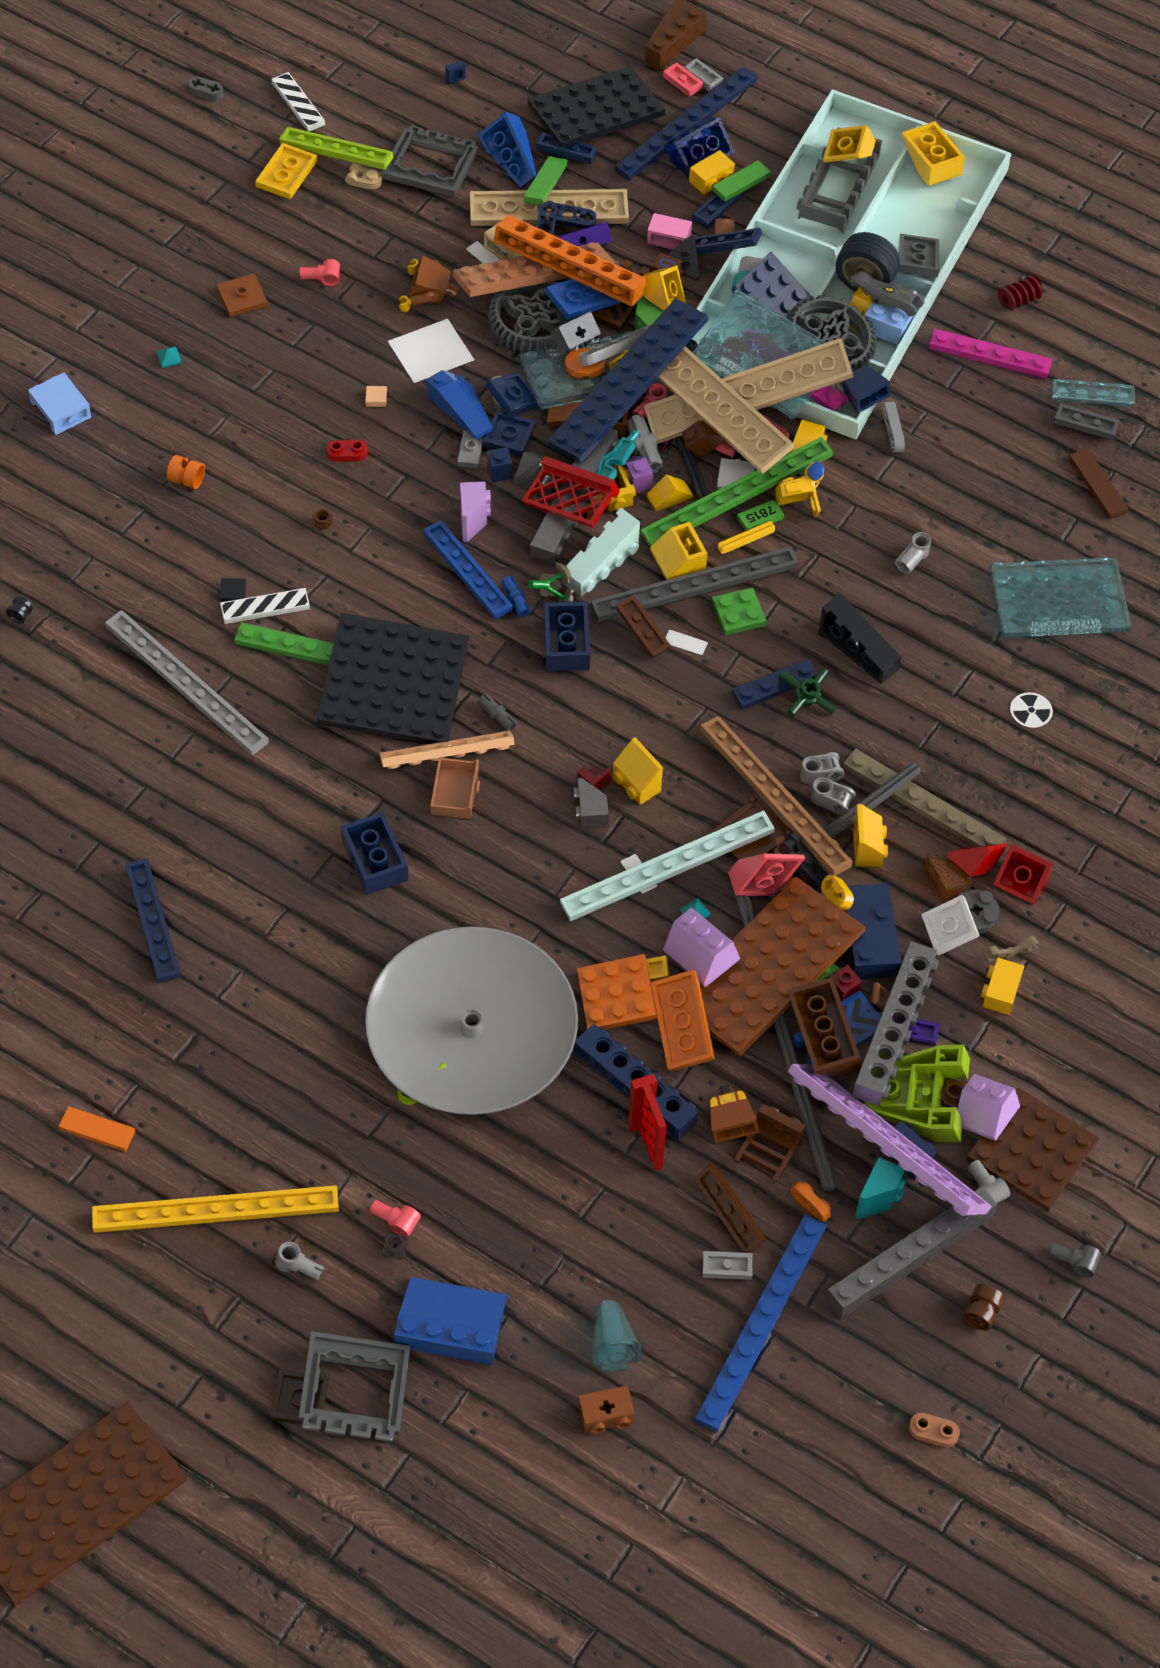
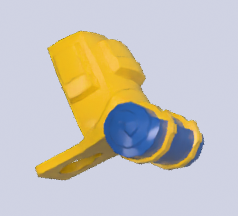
M815 461L809 464L802 477L797 479L788 477L781 480L775 489V499L778 506L808 499L814 518L818 517L821 509L816 488L824 476V466Z

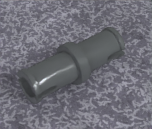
M487 693L480 697L478 704L490 714V718L493 721L500 723L506 731H513L516 728L518 722L505 711L506 708L503 705H498Z

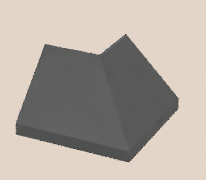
M533 451L523 452L514 483L529 489L543 467L541 461L544 456ZM546 475L542 480V485L553 481V478ZM555 486L544 490L545 496L555 493Z

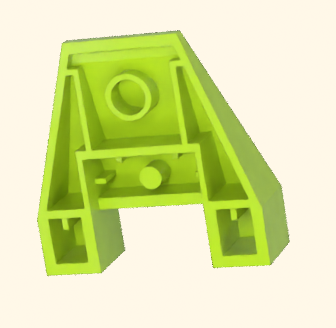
M939 1045L903 1056L901 1062L896 1061L895 1066L898 1067L895 1079H889L888 1084L891 1085V1089L887 1099L882 1098L879 1106L865 1101L864 1104L881 1118L894 1124L902 1121L906 1125L912 1126L917 1134L935 1142H961L963 1120L956 1107H941V1091L946 1078L968 1079L970 1057L965 1046Z

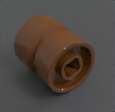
M977 1284L970 1297L971 1302L967 1303L961 1316L970 1326L978 1330L988 1331L991 1329L997 1317L996 1314L999 1313L1005 1301V1297L999 1290L990 1285Z

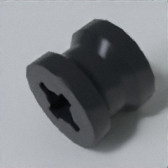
M17 596L12 601L13 605L6 609V614L14 622L22 624L27 619L26 615L33 611V606L25 598Z

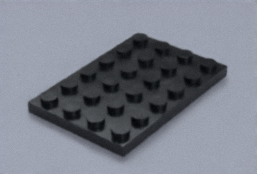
M631 66L528 98V106L561 148L665 116V108Z

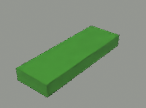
M758 160L713 185V191L726 202L770 177L771 171Z

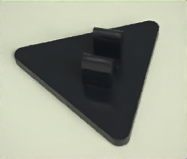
M691 235L668 255L682 260L683 274L699 279L695 237Z

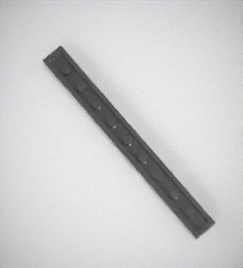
M790 546L592 600L591 608L597 621L601 622L620 617L615 606L633 594L644 609H649L798 568L799 561Z

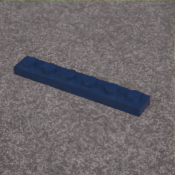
M148 858L125 864L158 983L180 978V969Z

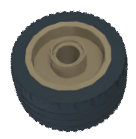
M858 232L851 235L844 243L838 254L835 269L840 280L848 288L856 292L860 285L855 284L853 287L851 286L852 274L863 270L872 278L890 283L893 282L898 272L900 258L897 249L884 237L870 232Z

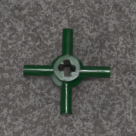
M822 668L814 679L808 678L801 682L787 671H782L779 677L795 688L796 701L787 711L790 717H794L802 706H811L815 703L831 715L834 714L837 708L821 697L820 684L829 674L827 669Z

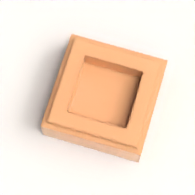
M367 386L366 406L386 407L387 386Z

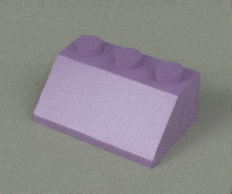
M692 907L673 922L663 948L664 953L686 972L693 969L697 971L699 983L704 987L708 986L740 960L733 941Z

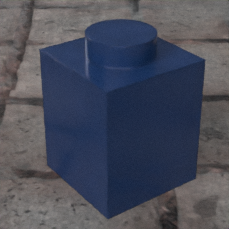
M508 447L487 451V468L492 483L512 479V460Z

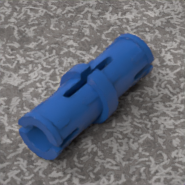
M506 576L501 580V584L508 595L507 599L514 606L519 617H526L530 614L531 609L524 599V593L518 588L513 576Z

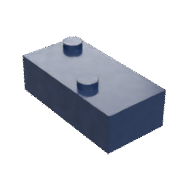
M889 884L847 886L852 892L854 900L852 906L845 912L863 924L866 930L848 948L851 969L860 979L897 977L902 962Z

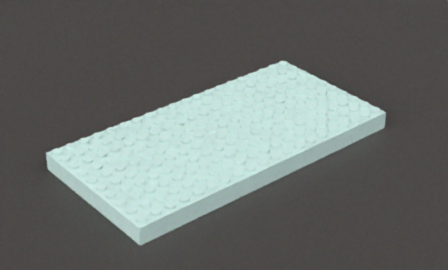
M832 89L745 229L760 228L762 235L757 245L733 249L697 307V310L708 315L709 320L692 338L698 344L696 356L722 379L727 377L726 372L728 370L729 376L731 373H739L738 367H741L742 371L754 368L752 355L750 354L751 359H749L745 352H739L743 353V356L737 359H741L740 364L723 355L722 360L721 358L703 360L700 339L720 337L723 344L726 339H731L728 337H743L744 335H742L741 331L748 332L751 328L760 334H771L749 308L732 294L733 278L738 273L742 257L764 258L772 251L815 299L818 295L822 298L828 295L830 299L835 296L836 300L843 298V302L848 303L850 301L851 303L856 292L848 288L840 280L835 269L838 254L851 235L858 232H870L880 235L890 241L895 249H897V252L900 233L939 239L938 277H925L921 274H905L898 271L893 282H897L905 288L915 290L924 299V304L917 311L899 345L876 337V352L873 359H869L868 367L890 381L1007 173L1011 153L942 129L965 156L963 174L928 186L918 174L901 136V133L928 123ZM867 125L874 138L882 140L880 157L843 234L838 228L802 217L798 219L799 210L796 209L797 203L800 198L803 199L805 186L810 185L809 181L812 172L816 173L818 160H822V153L825 146L827 147L831 129ZM868 157L842 161L864 167ZM831 166L817 195L846 203L860 174ZM813 202L812 204L814 206L831 210L840 214L842 212V210L823 205L817 202ZM813 313L824 319L830 315L827 313ZM783 324L772 334L773 339L777 341L772 343H777L776 346L782 350L784 349L786 352L784 340H782ZM796 328L799 341L806 350L810 349L811 344L800 337V330ZM849 328L848 332L857 336L860 342L859 345L863 347L861 338L857 331ZM724 348V349H723V352H724V353H725V352H731V353H732V349H728V348H727V350H726V349ZM756 357L754 358L755 367L764 364ZM803 394L770 405L769 407L803 420L826 426L829 430L857 439L875 405L858 414L853 407L845 403L836 412L823 407L807 394Z

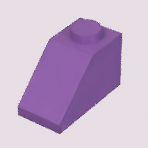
M637 455L628 458L626 464L622 467L627 470L628 481L634 485L635 492L640 493L652 489L653 471L646 457Z

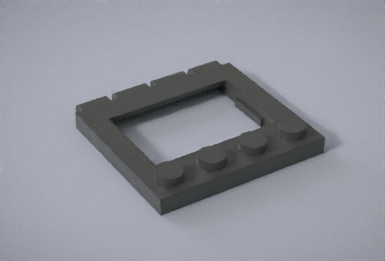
M410 125L409 129L404 128L392 151L393 159L387 168L381 171V176L385 180L455 197L478 153L477 142L463 139L460 142L459 137L447 134L442 137V133L426 130L424 133L423 128ZM410 143L462 156L454 169L452 178H440L432 172L421 173L419 169L412 167L405 169L399 163Z
M311 1331L298 1420L303 1421L302 1429L320 1432L321 1424H326L325 1433L345 1435L347 1427L351 1428L350 1436L370 1439L371 1431H375V1440L393 1442L394 1434L399 1435L410 1346ZM320 1360L394 1371L388 1400V1419L313 1408L314 1397L318 1389Z

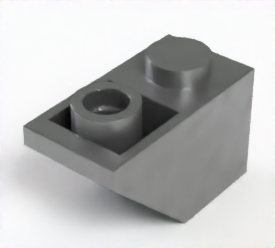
M578 778L577 787H573L574 801L579 803V806H575L576 820L580 819L581 828L608 827L607 795L583 778Z

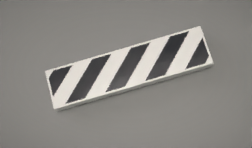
M289 72L272 78V85L308 132L325 125L324 118Z
M306 588L220 603L224 624L310 609Z

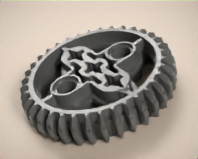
M557 280L499 291L494 294L488 308V320L492 334L495 335L496 340H500L501 345L506 344L507 349L513 347L514 352L520 350L521 354L528 352L529 356L531 353H536L537 356L539 353L545 354L549 350L554 354L555 351L553 350L557 349V346L550 331L570 322L565 320L563 314L555 308L556 306L545 293L548 286L558 284ZM534 294L532 299L524 296ZM502 310L506 311L508 318L516 323L514 332L502 322L500 318ZM539 333L548 335L544 337H537Z
M820 295L816 299L813 296L809 299L804 298L802 302H798L796 306L791 308L783 323L782 340H784V347L788 346L786 353L789 352L791 355L795 352L798 353L806 350L798 339L796 328L800 330V337L811 344L810 348L841 338L850 366L855 371L868 366L869 359H873L876 352L877 336L874 335L875 329L872 328V322H867V316H863V311H857V306L852 307L850 301L848 303L843 302V298L836 300L834 296L830 299L828 295L824 298ZM813 313H827L830 315L824 319ZM849 324L859 334L863 347L859 345L858 337L848 332Z

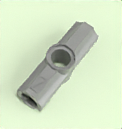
M634 415L627 420L629 434L633 429L640 432V436L635 440L636 448L634 453L636 456L646 457L653 473H657L663 467V463L657 451L655 435L649 432L644 417Z

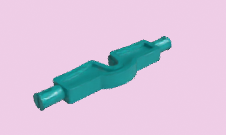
M633 429L627 438L622 437L613 451L601 459L596 474L614 479L617 476V470L612 465L623 466L626 464L629 456L636 448L635 440L640 436V432Z

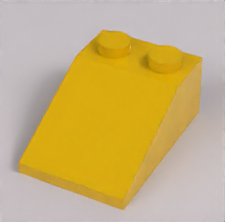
M936 121L901 133L918 174L928 186L963 174L965 156Z

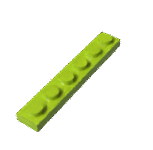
M287 127L279 138L280 145L285 143L304 151L383 170L387 168L393 159L392 151Z

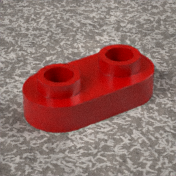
M334 440L328 443L326 447L327 457L334 462L362 461L368 456V445L363 440Z

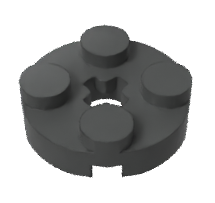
M969 890L960 893L958 896L963 895L966 898L970 910H973V908L981 910L979 915L971 912L978 933H985L992 929V926L998 920L1000 912L999 905L993 898V894L986 890Z

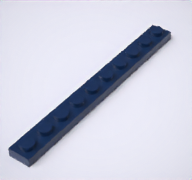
M745 66L741 67L617 163L615 171L630 181L757 81L758 75Z

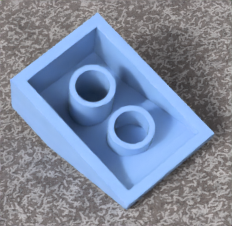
M878 299L873 301L865 314L867 322H872V328L875 329L874 335L895 345H899L915 315L912 317L908 316L900 308L886 307L885 303L879 305Z

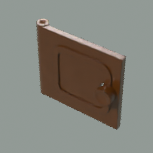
M752 796L747 804L712 830L710 834L761 811H765L774 826V833L728 852L739 860L770 853L777 847L776 838L784 836L786 839L793 832L759 802L755 796Z

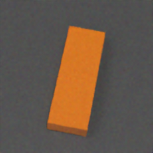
M68 1106L58 1126L61 1131L124 1152L127 1151L135 1134V1128L70 1106Z

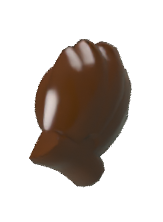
M950 1078L945 1079V1085L941 1091V1099L946 1105H949V1107L959 1106L961 1093L966 1082Z

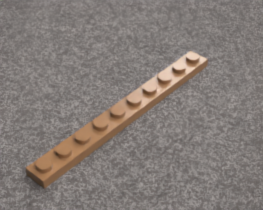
M719 716L701 724L700 731L791 831L799 836L801 842L832 875L836 876L852 867L853 861Z

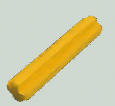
M772 521L765 522L719 542L717 548L721 554H725L774 533L775 525Z

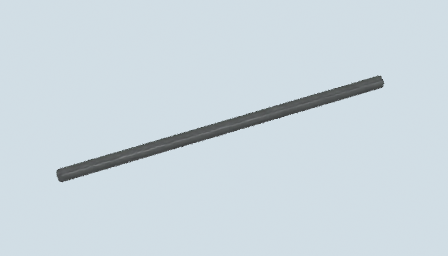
M735 895L745 927L755 918L750 897ZM783 1013L773 1024L788 1071L792 1064L800 1063L785 1014ZM788 1072L822 1188L825 1192L835 1189L836 1183L807 1087L797 1084L793 1080L794 1076Z

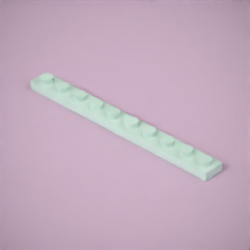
M761 811L561 898L560 904L569 921H573L774 833V826L765 811Z

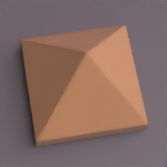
M715 219V234L735 231V220Z
M876 982L874 983L869 1002L884 1011L890 992Z

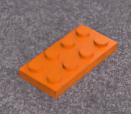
M693 969L650 982L668 1070L673 1072L714 1060L715 1057L697 971Z

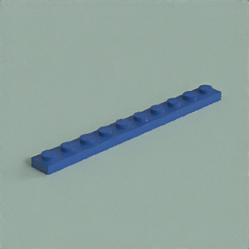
M806 1214L804 1215L697 1414L696 1422L718 1433L826 1230V1224Z

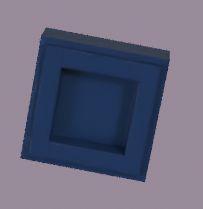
M463 60L445 66L448 84L466 79V64Z

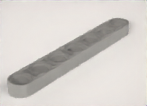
M652 324L580 353L581 365H591L630 349Z

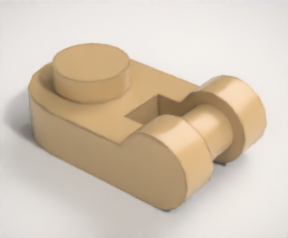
M357 163L351 164L350 173L347 174L345 179L346 183L351 186L366 189H377L382 185V176L379 171L361 167Z

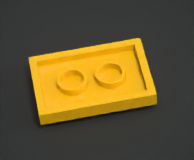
M282 143L256 179V187L291 199L318 161L317 155Z

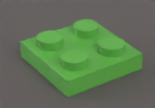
M753 588L712 597V604L725 635L766 626V618Z

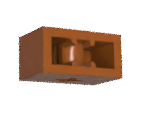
M628 1385L578 1395V1407L584 1433L591 1432L597 1434L605 1431L606 1428L616 1427L621 1429L634 1423L635 1413Z

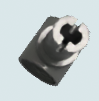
M1053 1242L1049 1257L1070 1263L1076 1274L1091 1278L1095 1274L1101 1252L1089 1245H1082L1080 1248L1075 1247V1249H1071Z

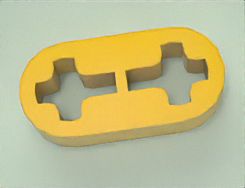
M828 875L824 878L821 890L825 897L843 911H847L853 904L852 892L841 878L834 875Z

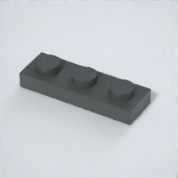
M1060 403L1054 424L1114 440L1120 420Z

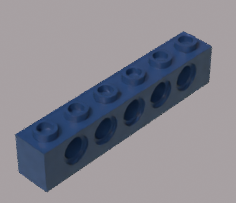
M593 1024L575 1040L574 1053L629 1100L631 1081L635 1078L654 1074L657 1079L656 1093L660 1095L656 1097V1101L666 1123V1131L677 1141L697 1123L698 1110L696 1106L690 1101L686 1102L674 1087L667 1086L656 1072L648 1070L641 1059L633 1057L628 1053L622 1043H616L604 1028H599ZM605 1049L607 1052L601 1053L598 1050ZM623 1064L624 1067H616L615 1065ZM675 1108L677 1111L670 1112L667 1109Z

